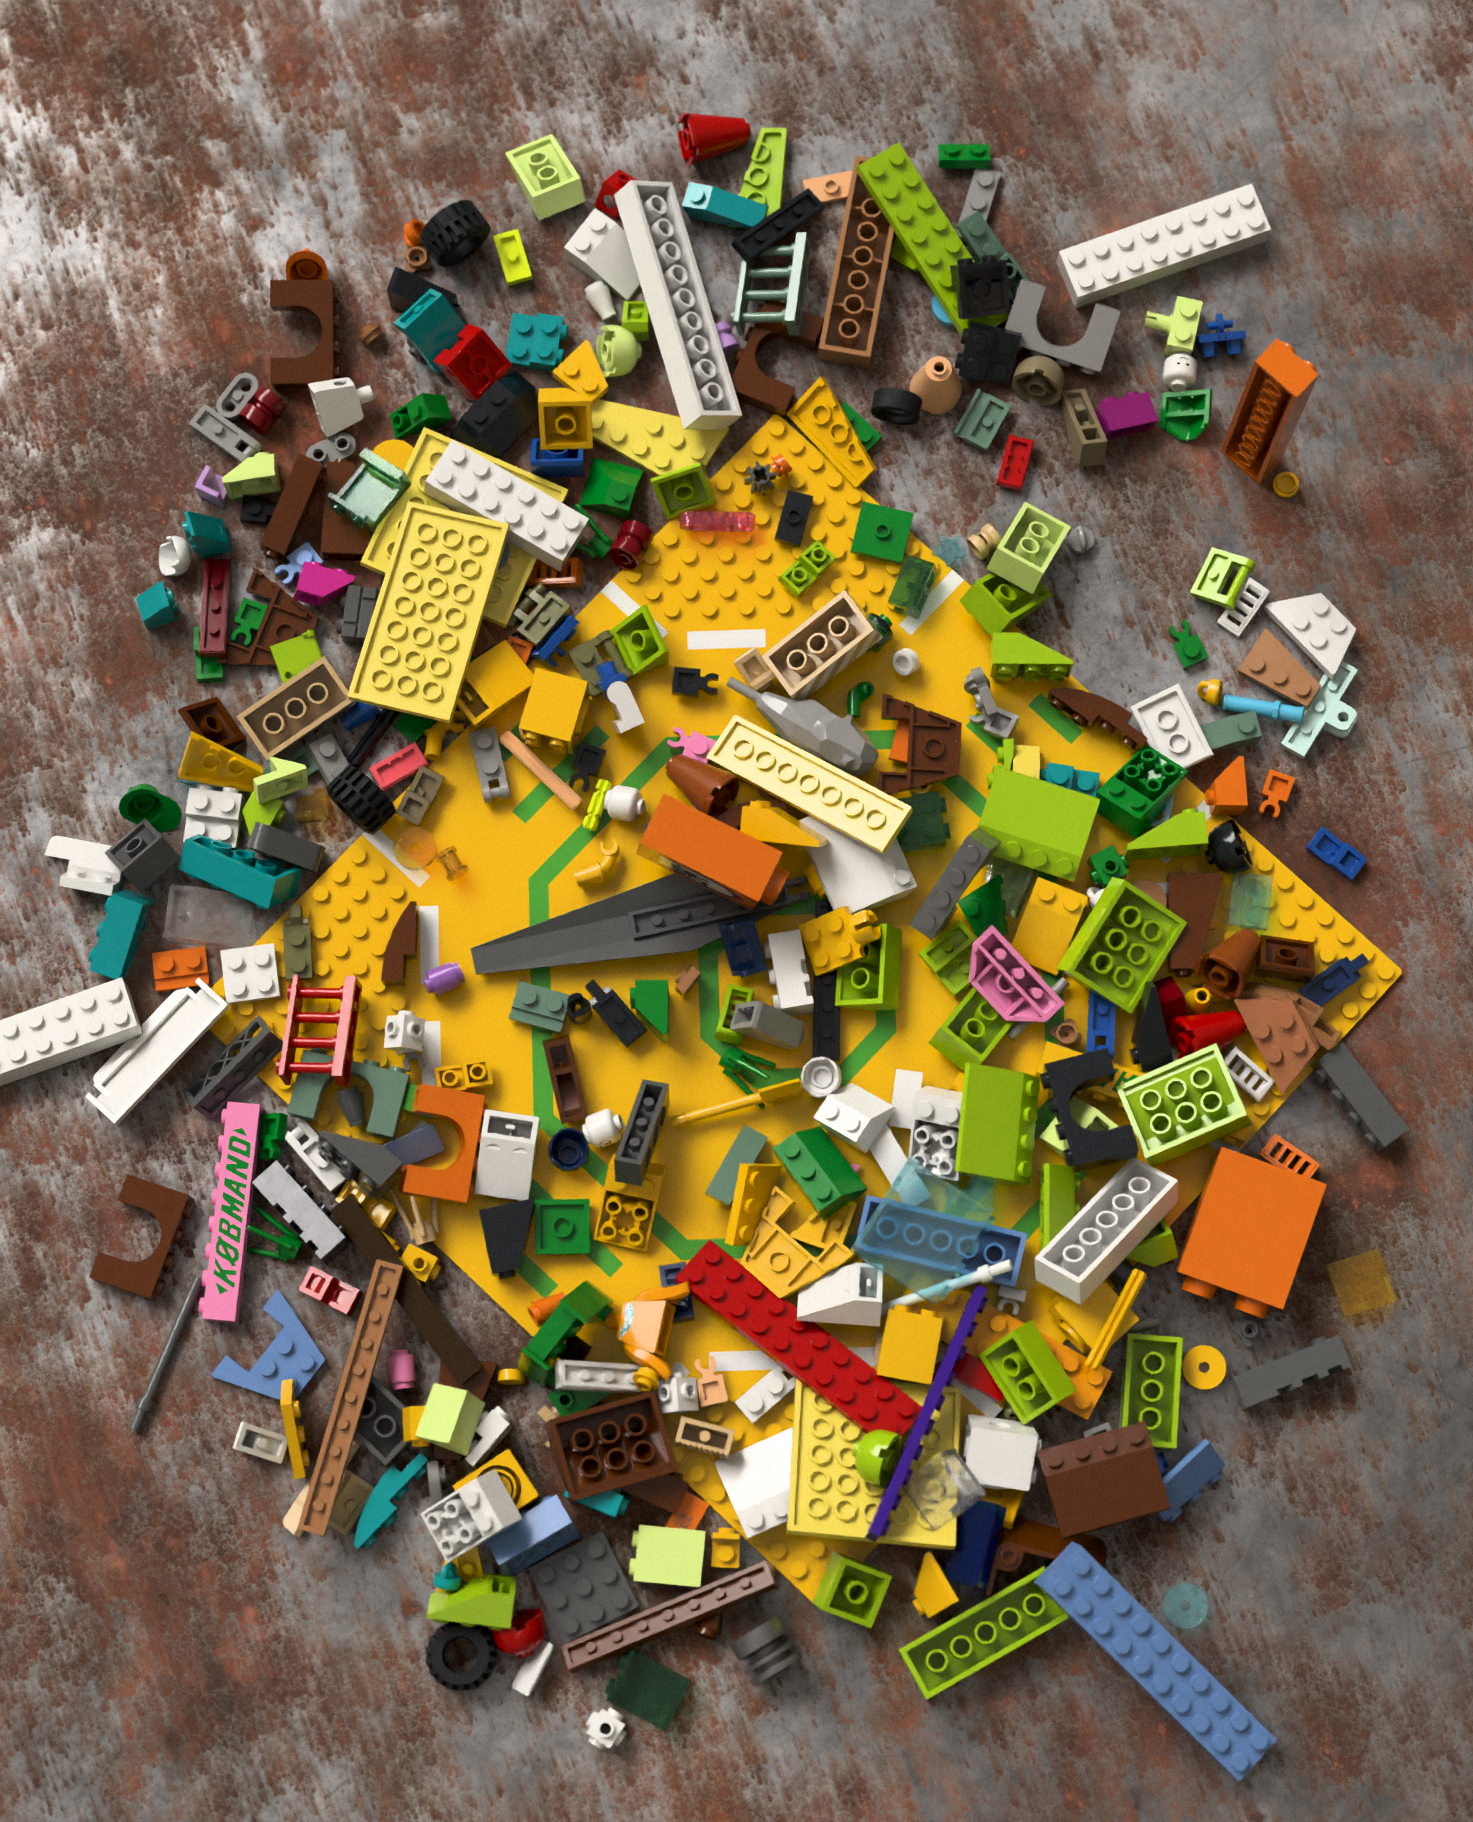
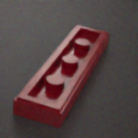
M205 559L199 639L200 657H226L232 572L231 559Z

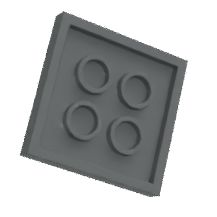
M603 1531L528 1568L564 1644L639 1607Z

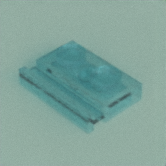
M1250 873L1233 874L1227 926L1267 930L1273 883L1272 876Z

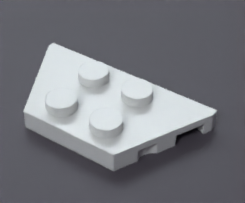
M1322 593L1266 604L1264 611L1331 680L1334 679L1346 655L1349 644H1351L1354 638L1356 628Z

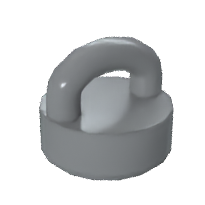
M1078 526L1070 532L1068 546L1074 553L1085 554L1093 547L1094 535L1088 528Z

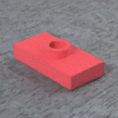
M416 742L369 769L381 790L385 792L416 774L421 765L428 767L429 764Z

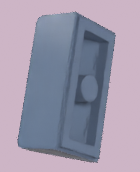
M430 1124L383 1145L403 1163L402 1166L416 1164L445 1151L434 1124Z

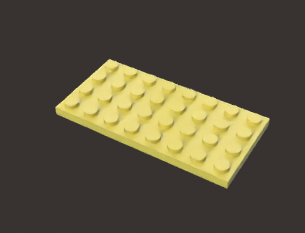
M408 501L347 695L349 700L451 724L507 541L509 524Z

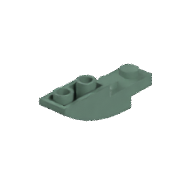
M975 210L955 225V227L968 244L966 248L976 262L981 261V256L997 255V259L1007 261L1010 304L1013 306L1021 279L1028 280L1012 254L1005 251L979 210Z

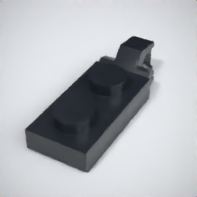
M594 979L585 985L586 990L593 997L589 1000L593 1010L626 1048L647 1032L645 1026L613 989L611 990L606 986L602 990Z

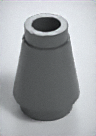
M358 1086L338 1091L339 1098L337 1101L350 1127L366 1123L363 1091L360 1092Z

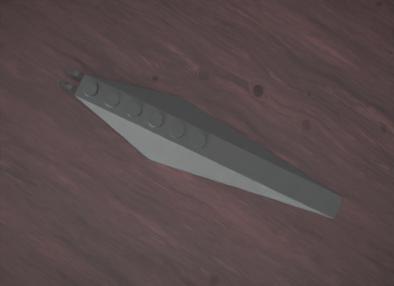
M673 873L470 948L476 975L691 952L720 939L719 924L743 916L753 918L757 922L791 906V904L812 899L809 892L789 896L788 888L803 886L808 881L805 876L787 879L772 906L759 900L754 909L750 911Z

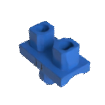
M1219 313L1215 315V322H1206V329H1216V333L1196 335L1195 342L1200 343L1202 357L1218 356L1216 341L1223 340L1226 343V354L1242 353V338H1246V330L1224 332V328H1233V321H1223V316Z

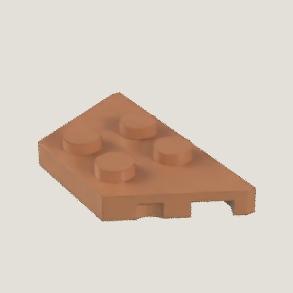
M1239 996L1234 1002L1280 1093H1283L1320 1047L1295 999L1282 998L1281 1000H1275L1266 997L1253 999Z

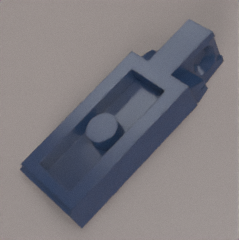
M1363 953L1352 961L1348 957L1341 958L1298 989V993L1322 1007L1357 982L1358 978L1362 976L1359 970L1367 965L1369 961Z

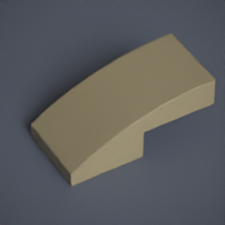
M421 765L410 788L406 790L395 814L419 826L437 797L446 777Z

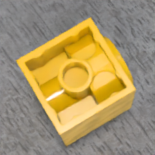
M536 668L519 725L521 740L525 742L526 746L534 749H540L541 746L551 749L550 752L560 756H565L566 753L573 755L578 735L583 734L590 712L591 700L589 699L588 681Z
M1103 1281L1081 1305L1059 1294L1050 1302L1054 1307L1049 1312L1060 1323L1059 1328L1068 1340L1079 1351L1089 1355L1119 1296ZM1131 1309L1112 1345L1140 1320Z
M510 1449L505 1450L452 1486L456 1491L475 1478L496 1469L519 1512L541 1499L540 1494Z

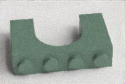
M312 1048L311 1051L303 1050L301 1062L330 1063L334 1056L327 1055L328 1051L324 1049ZM353 1057L350 1076H356L367 1081L374 1093V1103L366 1130L367 1133L372 1136L395 1140L403 1113L401 1107L408 1083L411 1082L410 1075L406 1074V1069L390 1066L389 1070L380 1068V1063L371 1060H364V1063L355 1062ZM297 1073L287 1113L292 1117L317 1122L324 1093L334 1079L329 1074Z

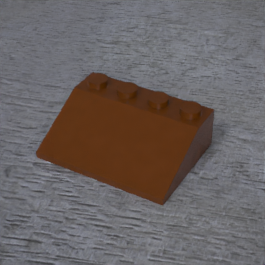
M655 1391L548 1420L544 1425L552 1454L571 1502L678 1471Z
M1145 1421L1037 1451L1039 1467L1062 1540L1170 1510L1163 1479Z

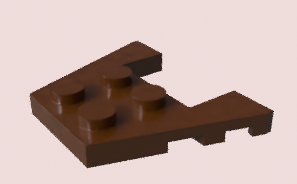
M254 569L246 591L252 595L269 600L270 604L251 649L227 640L226 657H218L216 660L218 664L277 667L270 646L301 636L302 633L308 630L316 631L320 619L299 601L294 600L260 570Z
M883 694L881 720L909 721L907 773L879 771L878 790L892 795L959 777L962 723L933 711H926L907 701H900L889 694Z

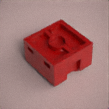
M467 324L457 334L459 338L457 343L450 350L443 349L433 362L465 398L477 401L513 364L482 328Z

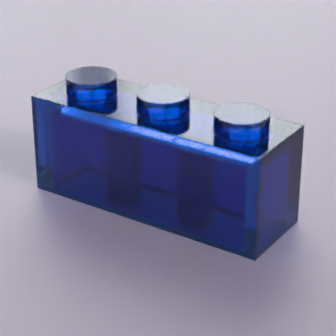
M966 1498V1502L960 1510L961 1522L959 1530L956 1531V1546L952 1558L948 1560L946 1566L947 1580L987 1590L1007 1510L1006 1507L975 1498Z

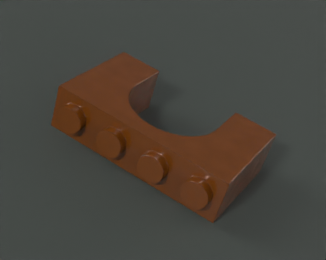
M333 279L270 280V306L273 311H305L316 316L322 325L321 341L312 353L297 358H270L271 385L273 388H309L308 384L339 379L341 377L340 365H336V355H340V339H336V329H340V313H336V303H340V288L335 287Z
M767 300L764 305L761 303L758 305L756 312H782L783 309H786V304L778 300ZM803 311L800 335H789L786 325H783L782 322L755 323L754 327L750 326L745 336V341H747L745 349L738 351L735 359V364L738 365L734 373L730 372L738 401L773 415H779L785 419L786 413L789 411L795 397V387L766 376L757 366L756 356L765 344L774 340H788L815 351L822 334L824 318Z
M127 1174L118 1200L123 1204L147 1211L156 1217L161 1228L160 1243L152 1255L135 1262L125 1261L98 1252L89 1278L155 1301L157 1296L162 1295L166 1281L163 1278L166 1270L170 1271L173 1266L175 1255L172 1253L175 1245H179L183 1239L185 1229H182L185 1218L189 1219L193 1212L194 1203H191L193 1198L188 1194Z

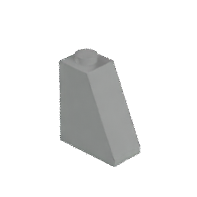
M753 1001L736 1004L729 1030L784 1049L798 1048V1045L803 1040V1026L805 1022L766 1003Z

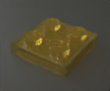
M1379 1248L1325 1266L1343 1318L1397 1301Z

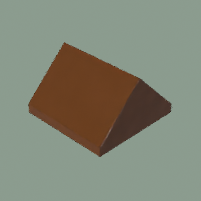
M218 697L191 704L178 710L190 731L229 750H232L246 739Z
M1260 935L1261 946L1257 955L1255 976L1308 983L1312 980L1315 974L1314 942Z

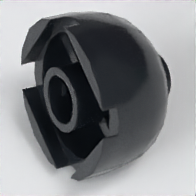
M1233 819L1218 825L1209 833L1208 849L1204 851L1210 865L1215 864L1225 874H1238L1251 869L1253 865L1248 846L1245 841H1242L1239 835L1241 831Z

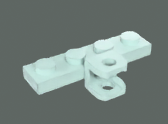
M1342 661L1334 679L1331 680L1324 674L1319 682L1321 690L1309 709H1305L1302 724L1298 722L1293 723L1281 742L1280 747L1304 760L1323 728L1336 737L1346 738L1355 725L1357 713L1351 706L1340 700L1357 675L1358 669Z

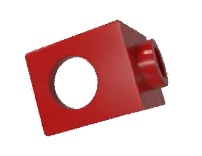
M619 169L603 182L594 206L616 219L619 215L617 203L615 208L607 207L604 203V196L610 195L615 199L614 195L630 180L637 179Z

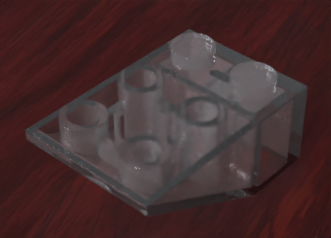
M170 884L164 938L171 944L228 949L249 947L254 902L236 898L232 893Z

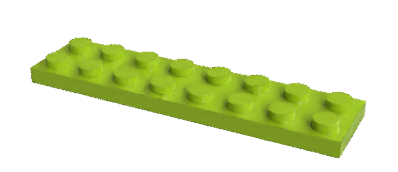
M898 142L855 168L856 172L960 336L962 337L964 328L969 329L971 321L994 327L1007 321L1009 318L1008 313L959 319L957 293L952 292L950 266L957 265L958 259L972 257L901 144Z

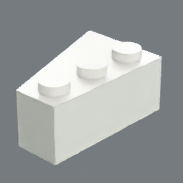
M800 929L768 934V942L763 943L766 959L771 958L772 969H768L770 985H776L777 995H772L774 1008L790 1016L813 1013L814 1001L809 986L810 980L805 963Z

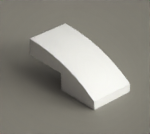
M896 1069L891 1104L896 1109L890 1116L889 1126L911 1129L915 1092L921 1089L923 1072Z

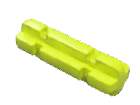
M603 779L598 780L595 788L596 792L593 793L587 810L588 816H585L583 822L584 828L591 831L597 830L598 818H601L604 810L606 793L612 788L611 782Z

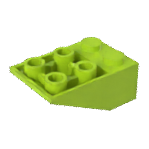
M993 632L989 646L990 678H996L997 681H1010L1012 678H1022L1023 681L1028 682L1037 681L1038 678H1049V681L1060 682L1064 681L1065 678H1069L1073 667L1072 659L1021 633Z
M488 1573L461 1583V1587L458 1590H440L430 1594L426 1618L432 1619L436 1623L460 1622L461 1625L467 1627L486 1625L493 1630L511 1628L517 1576Z

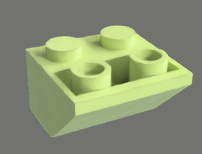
M1076 1097L1071 1099L1069 1103L1071 1116L1082 1128L1100 1132L1118 1127L1098 1109ZM1055 1117L1039 1139L1064 1158L1063 1150H1066L1063 1140H1058L1055 1129L1058 1121L1057 1117Z

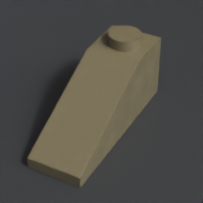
M1085 388L1063 391L1060 400L1070 448L1078 467L1103 465L1108 441Z

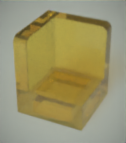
M325 788L315 789V795L296 798L298 810L296 816L299 824L331 820L329 798Z

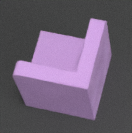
M206 465L195 485V489L199 497L223 507L228 494L223 485L222 476L215 474L212 467Z

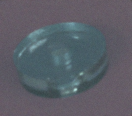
M1190 1583L1174 1585L1166 1592L1163 1598L1164 1615L1176 1627H1195L1207 1615L1208 1601L1206 1595L1196 1585ZM1183 1600H1187L1190 1603L1188 1611H1183L1180 1607Z

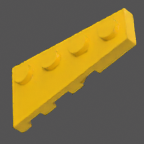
M820 376L786 415L855 488H859L876 471V467L824 376Z

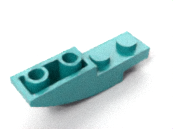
M421 1452L402 1472L392 1465L372 1491L357 1526L354 1546L357 1549L361 1550L363 1547L366 1549L370 1548L379 1538L376 1533L383 1526L386 1529L389 1528L397 1520L398 1516L396 1513L400 1509L392 1501L395 1498L398 1501L402 1499L410 1490L407 1485L414 1478L418 1481L427 1473V1462L429 1460Z

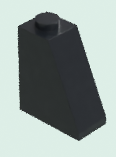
M394 268L387 288L391 309L405 313L430 288L443 294L458 316L461 305L458 304L455 293L401 268Z
M533 1198L479 1210L493 1277L499 1276V1280L515 1277V1272L521 1271L535 1211Z

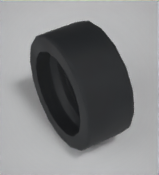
M879 388L874 392L871 414L877 419L891 424H915L919 421L922 399L915 393L904 389Z

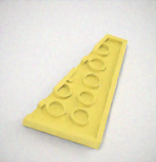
M600 399L591 407L593 439L655 476H660L699 462L707 467L729 433V428L725 430L684 429L681 418L678 416Z

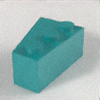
M129 889L114 893L112 897H108L104 907V911L107 912L104 922L101 921L96 932V936L99 939L96 947L92 948L88 961L91 962L90 971L113 979L121 977L124 979L127 977L139 947L136 944L141 929L145 930L148 922L144 921L149 906L154 907L157 899Z

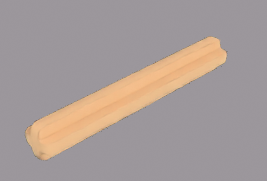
M506 731L500 737V743L571 810H575L582 803L581 797L511 731Z

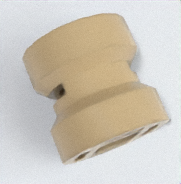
M990 524L983 526L977 535L973 534L966 539L969 548L980 560L986 558L989 555V551L996 549L1002 540L998 532Z

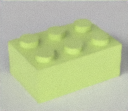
M1024 502L996 548L986 569L1033 594L1060 549L1071 526Z

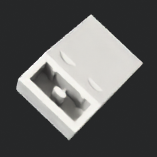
M925 1086L915 1092L908 1159L917 1173L954 1181L960 1180L961 1173L955 1172L962 1092Z
M485 1109L474 1194L518 1201L529 1199L541 1126L540 1117Z
M868 1263L849 1264L832 1270L798 1290L797 1321L880 1327L883 1265Z
M496 1469L475 1478L420 1513L447 1563L522 1519Z

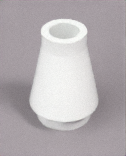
M602 280L584 289L586 293L585 298L601 316L603 321H607L617 315L608 285H605Z

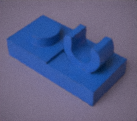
M567 615L543 644L531 653V656L536 661H545L550 667H556L557 663L553 661L552 655L556 652L561 657L566 656V652L557 646L560 642L568 641L575 634L576 630L574 628L579 622L572 615Z

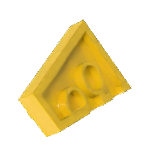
M191 731L178 771V778L220 787H232L252 793L254 790L253 778L263 775V766Z

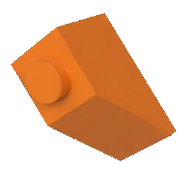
M1238 756L1214 780L1210 788L1206 790L1205 803L1209 805L1210 815H1242L1247 808L1248 799L1244 756Z

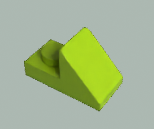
M624 301L622 328L632 332L636 340L649 339V311L646 301Z

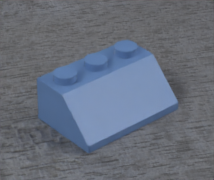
M1207 1439L1200 1441L1166 1472L1167 1474L1162 1476L1170 1510L1154 1514L1161 1522H1165L1167 1519L1173 1522L1183 1512L1180 1507L1185 1502L1189 1501L1192 1504L1203 1494L1200 1488L1207 1482L1211 1485L1214 1484L1223 1475L1221 1469L1225 1464Z
M556 1494L542 1498L537 1502V1506L529 1511H520L519 1513L522 1517L520 1521L486 1540L505 1574L516 1576L582 1536Z

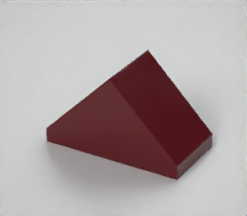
M1172 976L1153 982L1157 987L1167 1035L1169 1034L1168 1024L1170 1021H1173V1018L1188 1015L1185 997Z

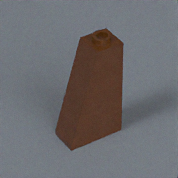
M299 453L260 543L261 551L264 552L263 555L274 561H278V558L283 561L286 560L324 480V464Z
M335 459L334 462L328 461L321 554L324 560L361 561L372 537L354 463L347 459Z
M1169 873L1166 878L1167 909L1187 922L1168 953V973H1175V977L1186 978L1191 977V973H1195V965L1203 953L1223 880V873Z
M441 1360L439 1384L466 1390L485 1403L498 1364L492 1361H479L484 1368L463 1385H460ZM434 1444L433 1458L439 1460L440 1465L456 1466V1461H463L464 1455Z

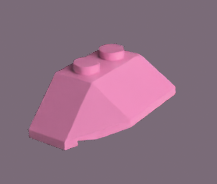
M993 925L972 944L969 982L1004 1020L1047 1022L1065 1004Z

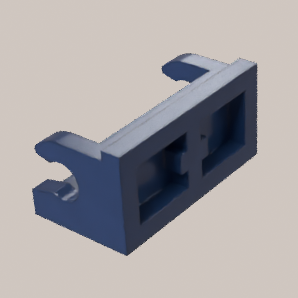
M743 916L718 925L732 976L740 975L745 977L768 970L753 918Z

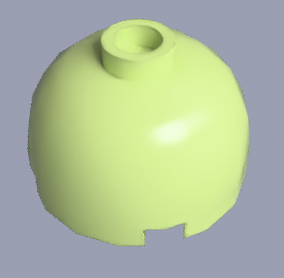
M601 326L600 330H604L603 335H598L596 355L598 364L601 365L603 363L604 371L602 373L604 377L626 375L635 367L637 359L641 358L642 349L640 343H637L632 332L622 328V326Z

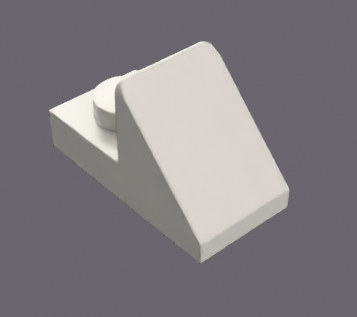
M241 1422L233 1449L281 1464L288 1443L287 1437Z

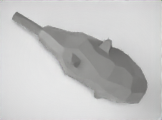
M733 677L727 682L726 686L756 703V709L776 729L781 739L852 776L869 773L879 757L877 749L868 735L854 723L852 715L848 714L845 718L837 716L814 699L797 700L766 691L759 693Z

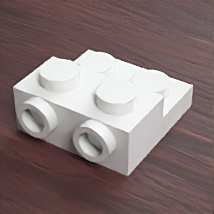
M197 784L196 788H189L183 843L186 839L200 834L232 845L231 850H237L243 815L242 810L245 802L244 796L238 794L239 790L232 787H223L222 791H214L212 786L206 784Z
M497 1406L490 1413L485 1411L480 1417L476 1432L483 1438L480 1441L475 1439L471 1443L468 1455L465 1458L476 1469L513 1428L508 1423L512 1418L500 1407Z

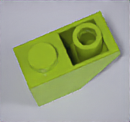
M253 790L242 810L249 835L251 836L255 822L274 828L277 825L280 826L287 815L284 802L276 798L259 804Z

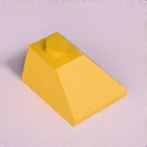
M930 1551L922 1556L913 1592L916 1599L912 1601L920 1616L925 1614L927 1618L958 1601L957 1596Z

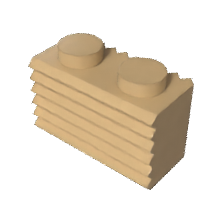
M681 1416L675 1445L677 1448L681 1446L682 1449H692L693 1452L697 1450L698 1453L703 1452L704 1455L708 1453L709 1456L713 1454L714 1457L718 1456L720 1459L724 1457L727 1460L730 1456L735 1430Z

